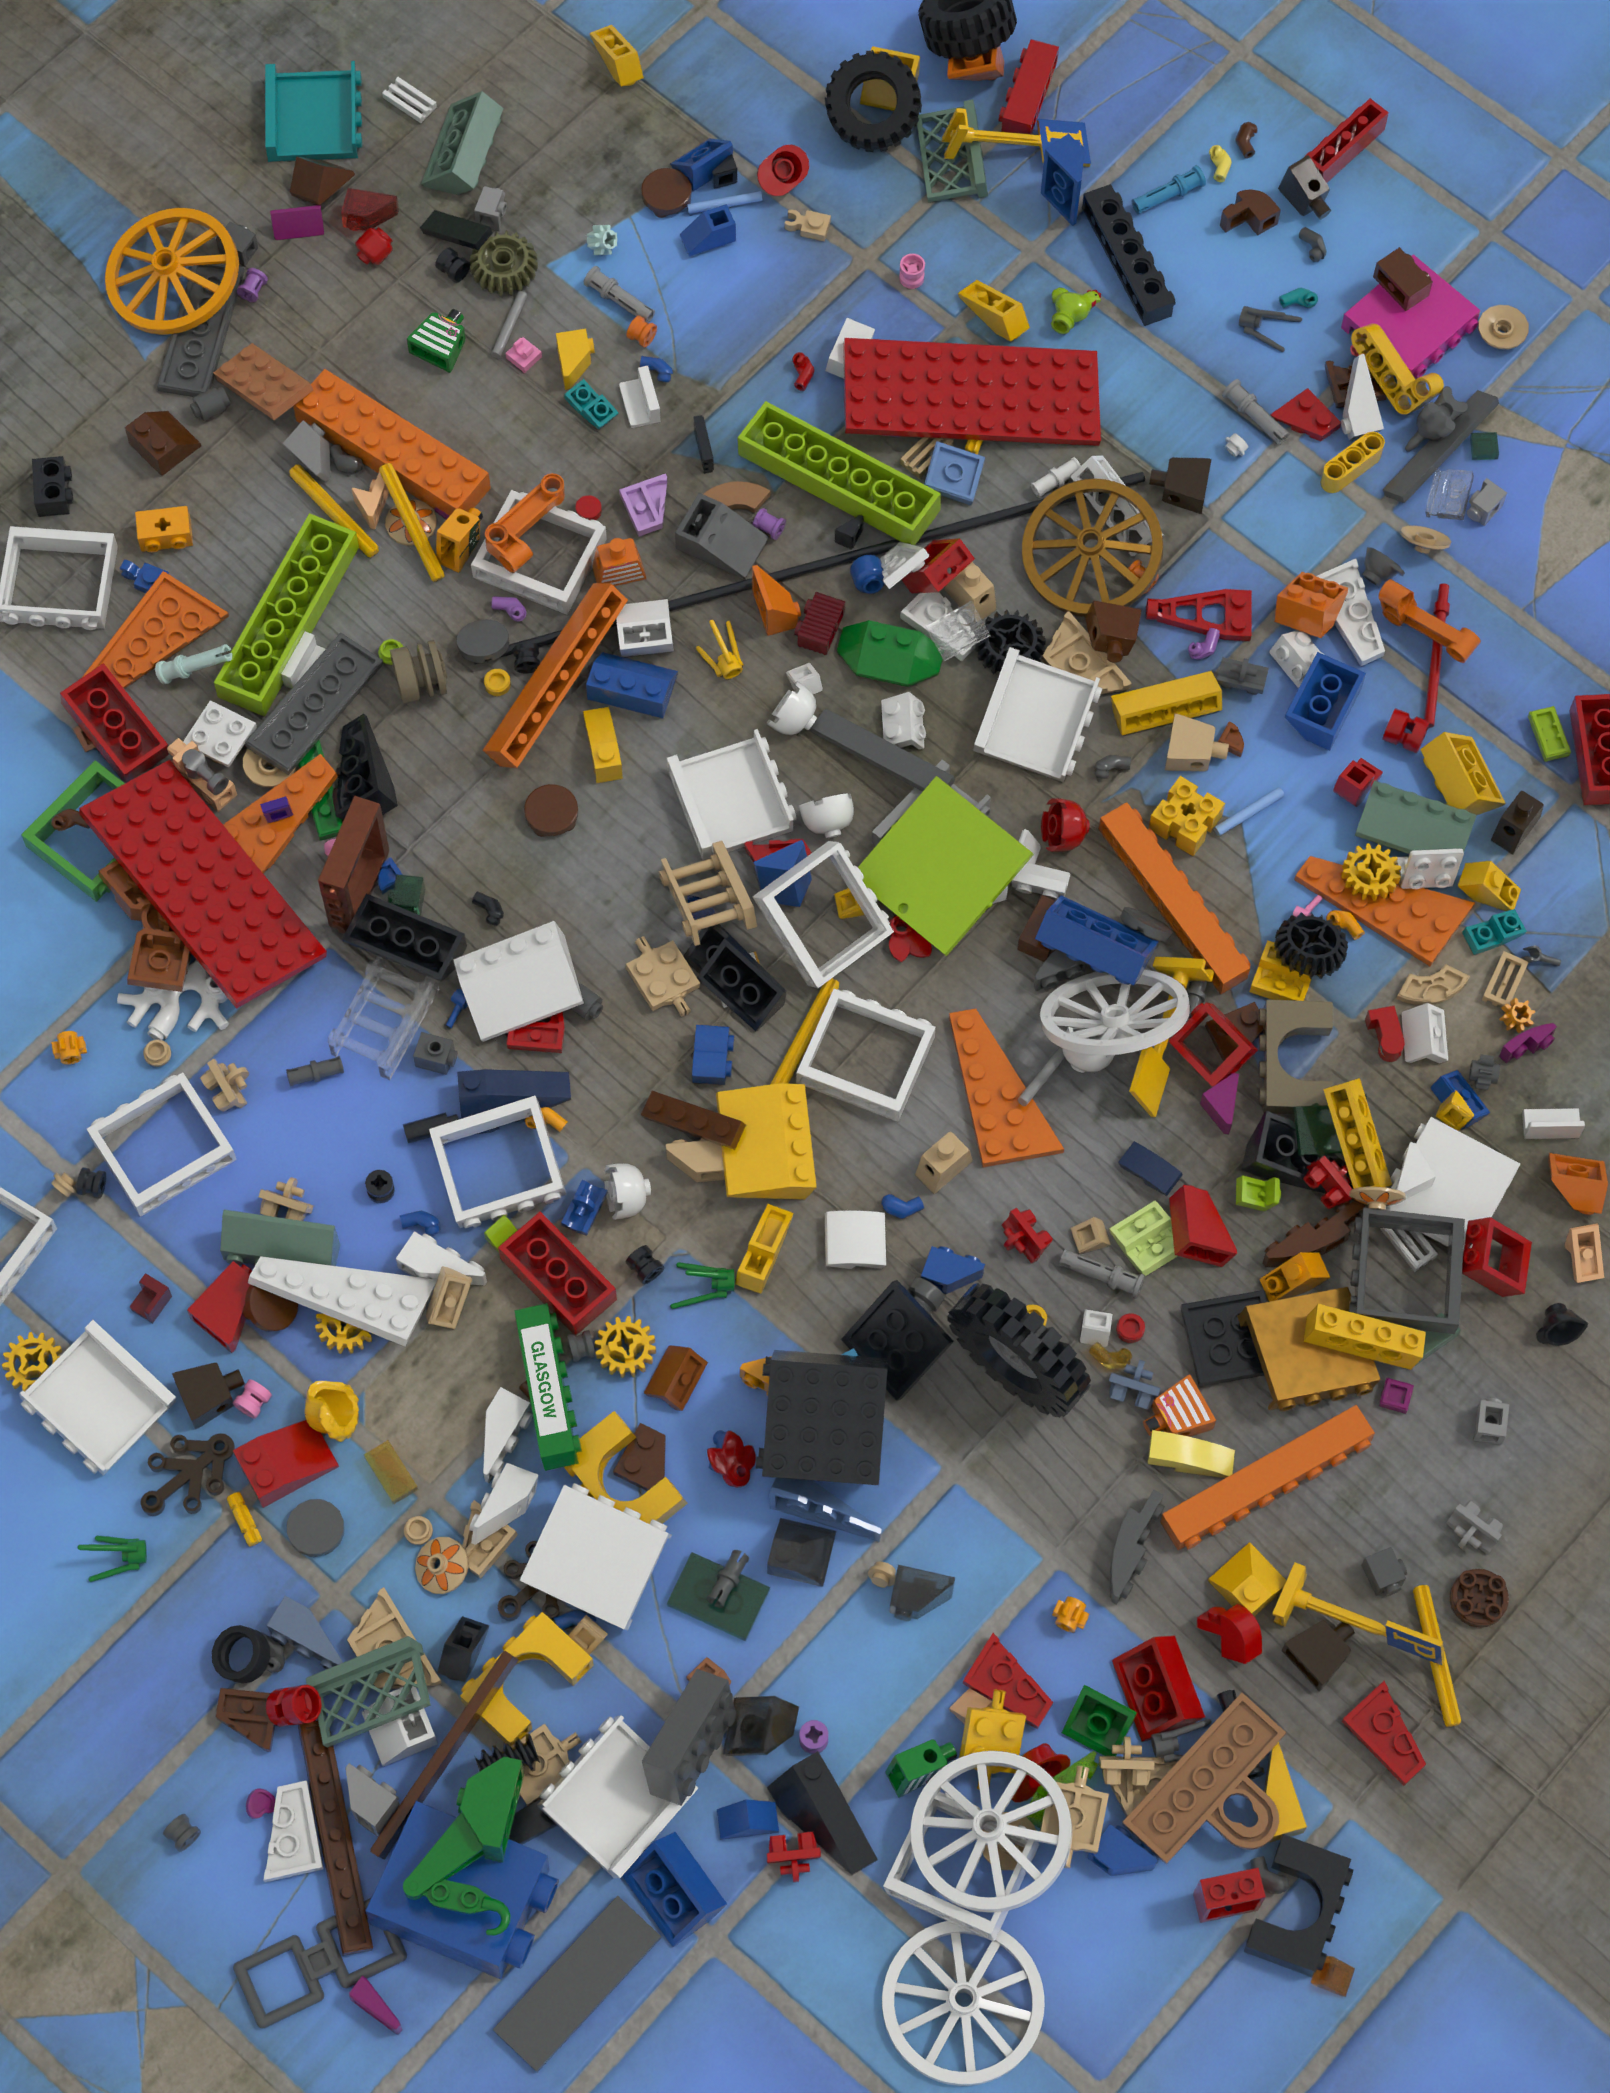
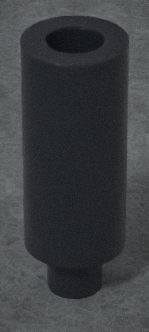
M445 1112L403 1124L408 1144L430 1138L429 1129L459 1120L457 1114L447 1116Z

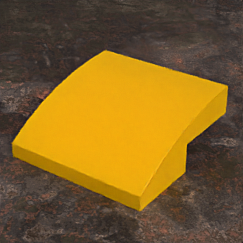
M1267 940L1249 992L1271 1000L1304 1001L1311 983L1309 976L1303 974L1299 977V972H1290L1289 966H1282L1281 959L1276 958L1274 942Z

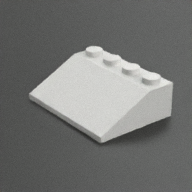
M555 921L453 959L459 983L482 1042L584 1004L565 935Z

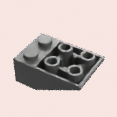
M698 493L675 532L677 550L743 579L747 578L752 566H754L769 539L767 535L725 504L701 493Z

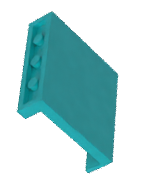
M351 61V70L294 73H277L275 64H265V148L268 162L296 161V156L315 160L358 158V148H362V134L358 133V127H362V114L357 112V107H362L361 91H357V86H362L361 71H356L355 61Z

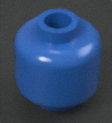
M861 556L850 567V574L855 587L862 593L874 594L885 585L882 574L884 570L881 567L882 561L877 556Z

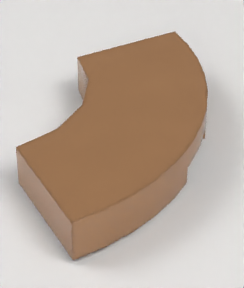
M737 481L715 486L703 495L722 502L731 510L746 509L756 513L771 496V491L758 484Z

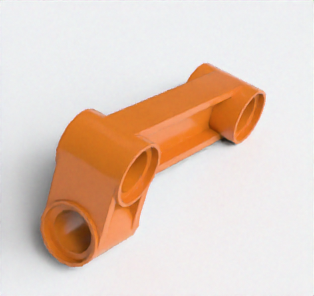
M554 473L545 475L539 485L496 523L486 528L485 542L487 551L509 572L515 573L532 558V550L519 538L554 506H558L564 501L563 478ZM550 488L558 489L554 492L548 491V489ZM498 537V538H501L502 540L496 542V541H493L492 539Z
M1392 579L1386 581L1382 586L1378 597L1385 618L1396 626H1401L1405 623L1445 646L1447 653L1458 662L1465 663L1481 643L1480 638L1470 629L1463 627L1459 631L1417 607L1414 592Z

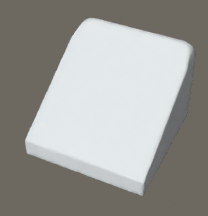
M811 663L786 672L794 691L797 689L793 685L796 681L806 686L812 694L821 692L823 689L820 676Z
M1024 829V831L1022 830L1019 842L1034 854L1027 863L1035 864L1041 846L1033 835Z
M1085 1309L1080 1342L1107 1347L1113 1314Z

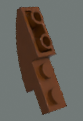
M1356 1200L1352 1203L1347 1201L1338 1207L1335 1211L1336 1215L1330 1219L1327 1217L1323 1218L1314 1228L1309 1222L1301 1227L1299 1225L1294 1226L1287 1232L1286 1239L1280 1243L1275 1241L1265 1249L1264 1252L1266 1254L1262 1264L1265 1267H1279L1300 1252L1320 1253L1322 1256L1348 1240L1351 1232L1348 1226L1355 1221L1356 1217L1359 1218L1365 1205Z

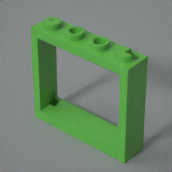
M95 760L21 836L27 848L97 902L106 892L110 893L111 891L99 877V873L91 880L44 843L56 830L51 825V820L55 815L67 809L76 810L103 782L113 790L125 784ZM113 858L107 865L116 861V859Z

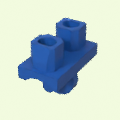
M582 1180L566 1211L561 1226L587 1236L608 1194V1190L596 1187Z

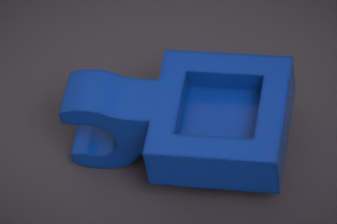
M124 560L120 566V570L123 571L121 576L134 580V588L144 593L148 592L163 571L169 574L168 571L148 563H144L141 569L133 562Z

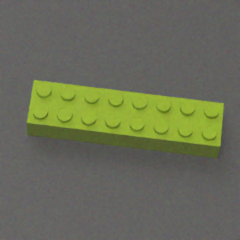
M767 401L764 402L737 437L739 456L854 517L858 515L863 516L865 523L903 543L915 545L941 510V493Z
M308 514L231 651L232 660L224 663L214 681L218 698L264 717L266 716L283 685L281 673L305 631L312 633L359 549L355 531L313 514Z

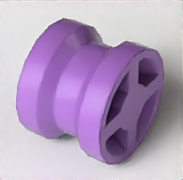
M818 1720L806 1722L800 1729L799 1743L801 1748L809 1754H814L817 1751L821 1753L828 1744L827 1727Z

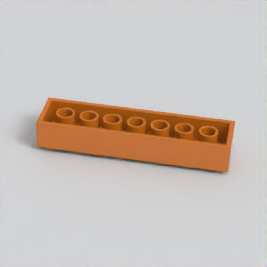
M326 369L311 383L313 391L293 406L297 422L301 423L304 420L309 425L316 423L325 431L323 437L333 445H340L342 450L350 456L361 458L364 465L379 473V468L382 465L391 463L405 491L425 502L433 509L438 508L449 516L458 508L467 512L470 508H475L491 489L489 473Z

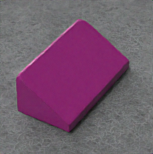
M321 205L270 211L275 240L324 235Z

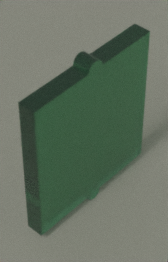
M1314 1103L1312 1106L1294 1107L1298 1155H1317V1157H1322L1324 1154L1342 1153L1328 1105Z

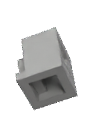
M483 187L474 210L476 223L500 231V217H504L507 209V202H504L505 192L503 190Z
M1486 478L1483 481L1481 491L1477 490L1470 498L1469 503L1471 506L1467 510V515L1473 521L1485 526L1503 506L1507 492Z
M1487 1398L1480 1401L1477 1407L1473 1441L1502 1445L1506 1438L1509 1404H1504L1496 1398ZM1492 1419L1495 1424L1486 1423L1485 1420Z

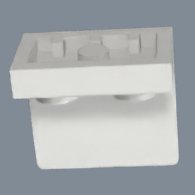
M209 701L183 742L187 745L193 741L197 744L199 752L202 751L206 757L229 767L245 742L255 732L257 725L255 722L213 701Z
M1463 849L1411 851L1409 856L1397 857L1396 865L1401 866L1399 874L1401 876L1399 881L1400 887L1402 889L1453 887L1464 856Z

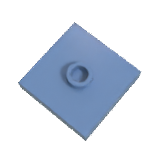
M936 441L924 485L941 493V496L972 505L985 457Z

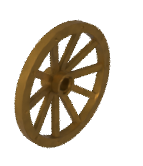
M1085 479L1058 488L1044 498L1036 507L1027 522L1023 534L1022 557L1031 584L1046 602L1067 613L1069 611L1072 615L1085 617L1091 604L1074 602L1089 560L1092 561L1102 602L1128 607L1137 601L1154 582L1162 562L1163 537L1155 512L1147 501L1133 489L1106 479ZM1083 493H1108L1110 496L1095 526L1091 527ZM1076 496L1083 529L1080 530L1052 509L1062 501ZM1119 497L1128 501L1139 510L1140 513L1101 532ZM1045 517L1077 538L1034 541L1038 528ZM1146 520L1151 531L1152 545L1107 539ZM1094 539L1098 541L1097 545L1092 548L1085 546L1088 540ZM1075 548L1042 574H1038L1034 563L1033 550ZM1106 549L1151 554L1149 564L1143 576L1139 579ZM1081 556L1065 599L1053 592L1045 582ZM1102 557L1134 586L1121 596L1109 600L1099 558Z

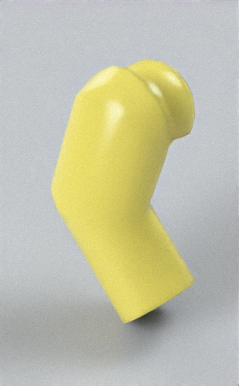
M1214 145L1209 150L1210 158L1217 167L1213 178L1217 182H1224L1232 161L1220 145Z

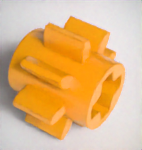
M1514 998L1510 1001V1005L1505 1004L1501 1007L1505 1013L1499 1020L1504 1021L1507 1031L1511 1028H1516L1517 1033H1521L1525 1027H1530L1534 1024L1530 1018L1535 1013V1010H1531L1528 1006V1000L1524 1003H1519L1518 999Z
M75 1031L61 1032L57 1035V1041L51 1042L55 1059H60L62 1064L78 1063L82 1059L81 1054L87 1053L83 1036L78 1037Z
M1067 1596L1065 1602L1057 1601L1052 1616L1057 1617L1055 1624L1059 1628L1074 1633L1077 1627L1080 1629L1084 1628L1089 1613L1085 1612V1603L1074 1597Z

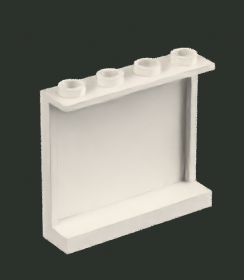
M1009 647L973 751L1064 782L1066 775L1071 776L1076 764V761L1072 760L1074 752H1080L1085 739L1084 736H1081L1083 727L1089 728L1094 714V712L1089 711L1092 702L1098 703L1103 689L1098 687L1100 678L1096 677V680L1093 681L1021 656L1019 655L1020 650Z
M758 729L754 730V738L682 761H679L677 755L667 758L668 773L702 860L709 859L711 855H714L712 843L723 841L727 851L730 852L745 847L744 843L747 841H753V844L793 831V821L797 820L795 810L792 805L788 806L785 798L788 795L783 782H778L776 775H779L776 762L769 759L767 754L770 752L768 742L765 737H760Z
M1431 1117L1427 1125L1421 1123L1414 1138L1418 1140L1416 1145L1436 1176L1433 1185L1401 1203L1386 1206L1385 1210L1465 1219V1245L1468 1221L1487 1217L1492 1218L1520 1163ZM1406 1151L1401 1159L1402 1161H1404ZM1398 1168L1395 1169L1390 1178L1393 1184L1392 1189L1397 1187L1401 1172ZM1423 1233L1448 1246L1449 1235Z
M94 1320L85 1327V1332L25 1392L23 1390L20 1392V1399L23 1400L20 1405L32 1416L37 1413L44 1420L41 1424L49 1433L54 1435L57 1432L64 1439L62 1444L72 1454L78 1452L85 1458L83 1464L92 1473L96 1474L99 1471L103 1476L176 1402V1396Z
M573 1483L572 1488L564 1485L520 1581L628 1631L633 1621L631 1617L667 1539H670L672 1535L665 1532L668 1526L652 1519L650 1524L639 1520L641 1514L625 1507L624 1512L613 1508L615 1502L604 1496L599 1495L598 1500L588 1496V1489Z
M622 1715L614 1718L610 1716L600 1725L598 1730L601 1733L594 1741L590 1738L579 1749L578 1752L581 1756L575 1763L569 1761L559 1772L560 1780L555 1785L550 1783L540 1793L539 1797L542 1800L537 1804L550 1819L614 1879L621 1878L691 1797L687 1796L682 1806L650 1795L642 1760L650 1746L622 1721L624 1719ZM695 1786V1789H694V1792L692 1793V1795L697 1791V1789H698L697 1786Z

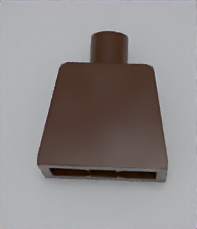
M1093 600L1085 616L1092 648L1095 651L1107 653V660L1112 663L1120 662L1123 656H1128L1137 639L1141 609Z

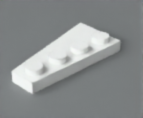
M1353 559L1316 577L1334 581L1339 585L1348 587L1347 596L1334 624L1360 666H1363L1383 657L1385 649L1377 623L1373 619L1372 607L1364 590L1363 579L1358 571L1357 559Z

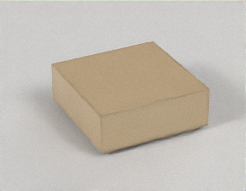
M585 1615L568 1636L590 1655L608 1633L590 1617Z

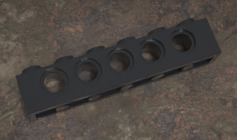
M1109 184L1084 193L1082 210L1143 325L1147 326L1172 317L1173 306L1176 304L1175 297L1172 291L1167 290L1162 272L1157 271L1154 266L1153 255L1150 251H1146L1143 237L1139 231L1136 232L1132 216L1129 212L1125 211L1119 192H1115L1112 185Z

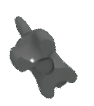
M1445 386L1436 401L1426 404L1419 413L1416 422L1418 430L1409 440L1405 450H1413L1426 438L1438 440L1450 435L1456 426L1453 420L1467 411V403L1455 400L1452 395V389Z

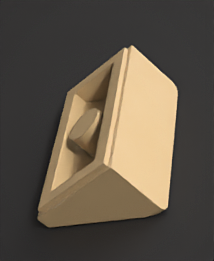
M441 1267L426 1311L428 1324L451 1329L456 1328L472 1282L471 1277L451 1268Z

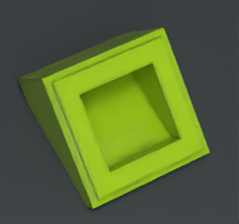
M503 1215L484 1232L485 1240L499 1253L498 1247L518 1230Z

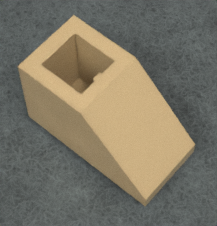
M702 1138L699 1141L693 1142L680 1139L671 1142V1144H666L667 1160L694 1181L725 1180L721 1145Z

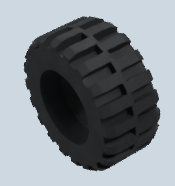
M923 0L918 10L919 20L928 49L935 55L943 56L946 59H951L952 57L955 59H963V57L972 58L976 57L977 54L982 53L983 55L988 53L990 49H996L1002 42H1006L1010 35L1013 34L1017 24L1012 0Z
M871 50L866 51L865 55H859V53L852 55L853 59L848 62L844 60L840 63L841 68L838 71H833L831 75L832 80L830 83H827L825 90L827 93L825 98L827 115L835 132L839 134L844 142L850 143L852 147L858 150L863 148L866 152H874V149H880L882 152L888 150L887 147L894 145L896 147L900 145L904 137L908 138L912 134L911 129L913 126H917L918 116L922 109L921 93L916 78L912 74L911 69L902 63L901 59L896 56L891 57L887 52L881 51L880 54H876ZM872 79L884 80L893 87L896 93L897 104L894 112L889 118L880 123L866 124L859 121L852 113L850 107L853 91L865 81Z

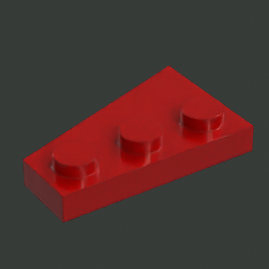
M992 1633L962 1684L991 1701L994 1689L1006 1691L1003 1709L1008 1712L1026 1715L1025 1722L1038 1729L1052 1707L1053 1701L1035 1680L1018 1664L1017 1659L1000 1643L999 1638Z
M1383 1681L1346 1715L1341 1722L1405 1786L1425 1767L1426 1763L1411 1733L1408 1732L1400 1716L1401 1713L1388 1692L1389 1689L1385 1681Z

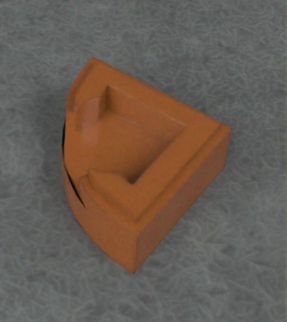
M1229 721L1218 742L1229 744L1228 752L1241 757L1244 741L1238 727Z

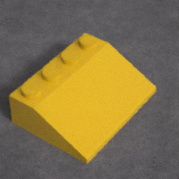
M777 1083L716 1093L718 1113L740 1120L746 1124L735 1150L721 1145L727 1197L805 1200L817 1188L805 1084Z

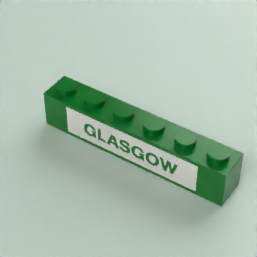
M548 1303L514 1310L539 1452L544 1469L547 1471L579 1464L577 1453L582 1452L579 1435L573 1434V1428L577 1427L574 1410L569 1411L568 1403L573 1402L570 1386H565L563 1380L568 1378L565 1361L560 1362L559 1354L564 1353L561 1337L555 1336L554 1330L559 1329L556 1312H550Z

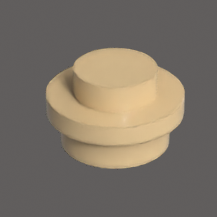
M153 1040L145 1046L143 1055L149 1065L160 1067L170 1060L171 1049L165 1041Z
M65 1172L62 1175L55 1173V1179L51 1184L67 1197L77 1192L75 1187L77 1182Z
M412 1517L404 1526V1535L411 1544L422 1545L427 1543L432 1537V1524L425 1517Z
M879 1561L869 1568L868 1576L876 1586L885 1588L895 1584L896 1570L892 1565Z

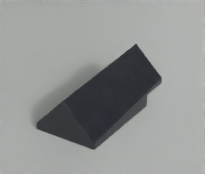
M720 924L702 929L698 934L700 945L695 946L693 942L683 957L699 973L697 979L755 1032L758 1031L785 1005L787 991Z

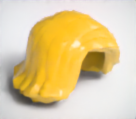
M315 1381L309 1386L306 1393L305 1418L307 1423L315 1431L328 1434L330 1438L336 1439L338 1442L349 1439L359 1421V1398L354 1393L352 1387L343 1382Z

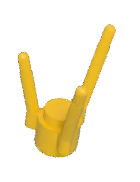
M710 620V626L723 654L717 658L718 663L716 664L700 646H696V650L714 669L717 677L723 675L724 679H732L743 671L742 667L744 664L739 656L731 622L727 621L726 627L733 655L731 652H728L714 620Z

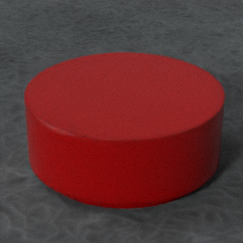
M586 495L576 502V513L580 517L588 520H597L601 516L602 508L598 498Z
M1133 1313L1123 1315L1117 1323V1335L1126 1343L1138 1342L1145 1332L1143 1319Z

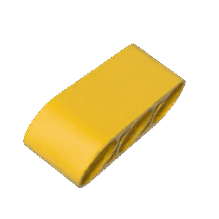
M1368 432L1329 460L1324 466L1320 481L1323 490L1329 493H1337L1378 463L1385 444L1383 436L1377 432Z

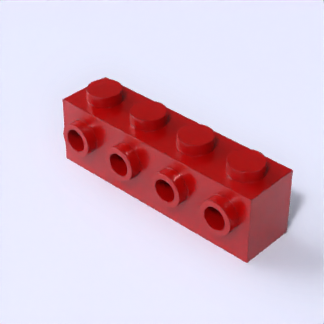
M1031 39L1028 48H1023L1020 56L1021 68L1016 67L1013 76L1014 87H1009L1006 95V102L1008 104L1006 107L1002 106L998 121L1002 122L1001 132L1032 134L1058 62L1059 46Z
M1369 98L1349 118L1341 122L1329 136L1325 137L1316 148L1305 155L1310 156L1326 183L1385 130L1389 112Z

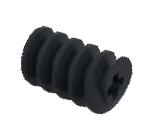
M529 1733L526 1734L525 1744L516 1737L514 1738L513 1748L505 1741L503 1742L502 1752L494 1745L492 1746L491 1756L484 1749L481 1750L480 1760L475 1756L479 1771H482L503 1757L522 1760L523 1771L524 1766L527 1765L533 1772L536 1770V1761L540 1763Z

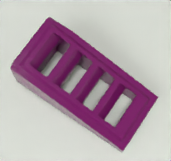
M362 1976L349 1992L351 2001L392 2032L400 2034L403 2029L399 2020L367 1978Z

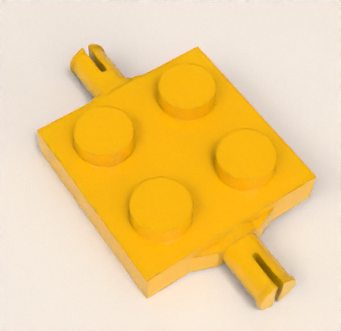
M994 1689L992 1705L990 1707L982 1709L967 1708L959 1758L982 1751H1003L1017 1755L1020 1754L1026 1715L1008 1712L1003 1709L1006 1691ZM986 1766L988 1784L990 1786L991 1774L998 1772L1015 1774L1017 1770L1004 1766Z

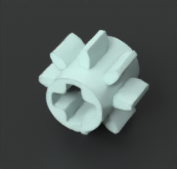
M593 225V231L587 234V247L594 250V255H611V249L617 246V233L610 230V225Z

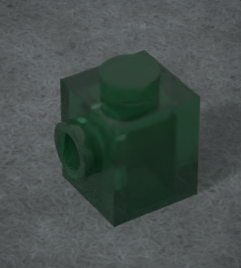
M396 874L394 889L389 890L388 902L421 916L425 894L423 877Z

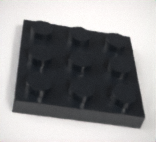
M898 1280L891 1282L841 1338L850 1350L855 1349L858 1356L888 1358L886 1390L896 1401L901 1400L954 1342Z
M1264 1290L1181 1304V1313L1199 1387L1264 1376L1249 1327H1241L1237 1317L1246 1306L1267 1302Z

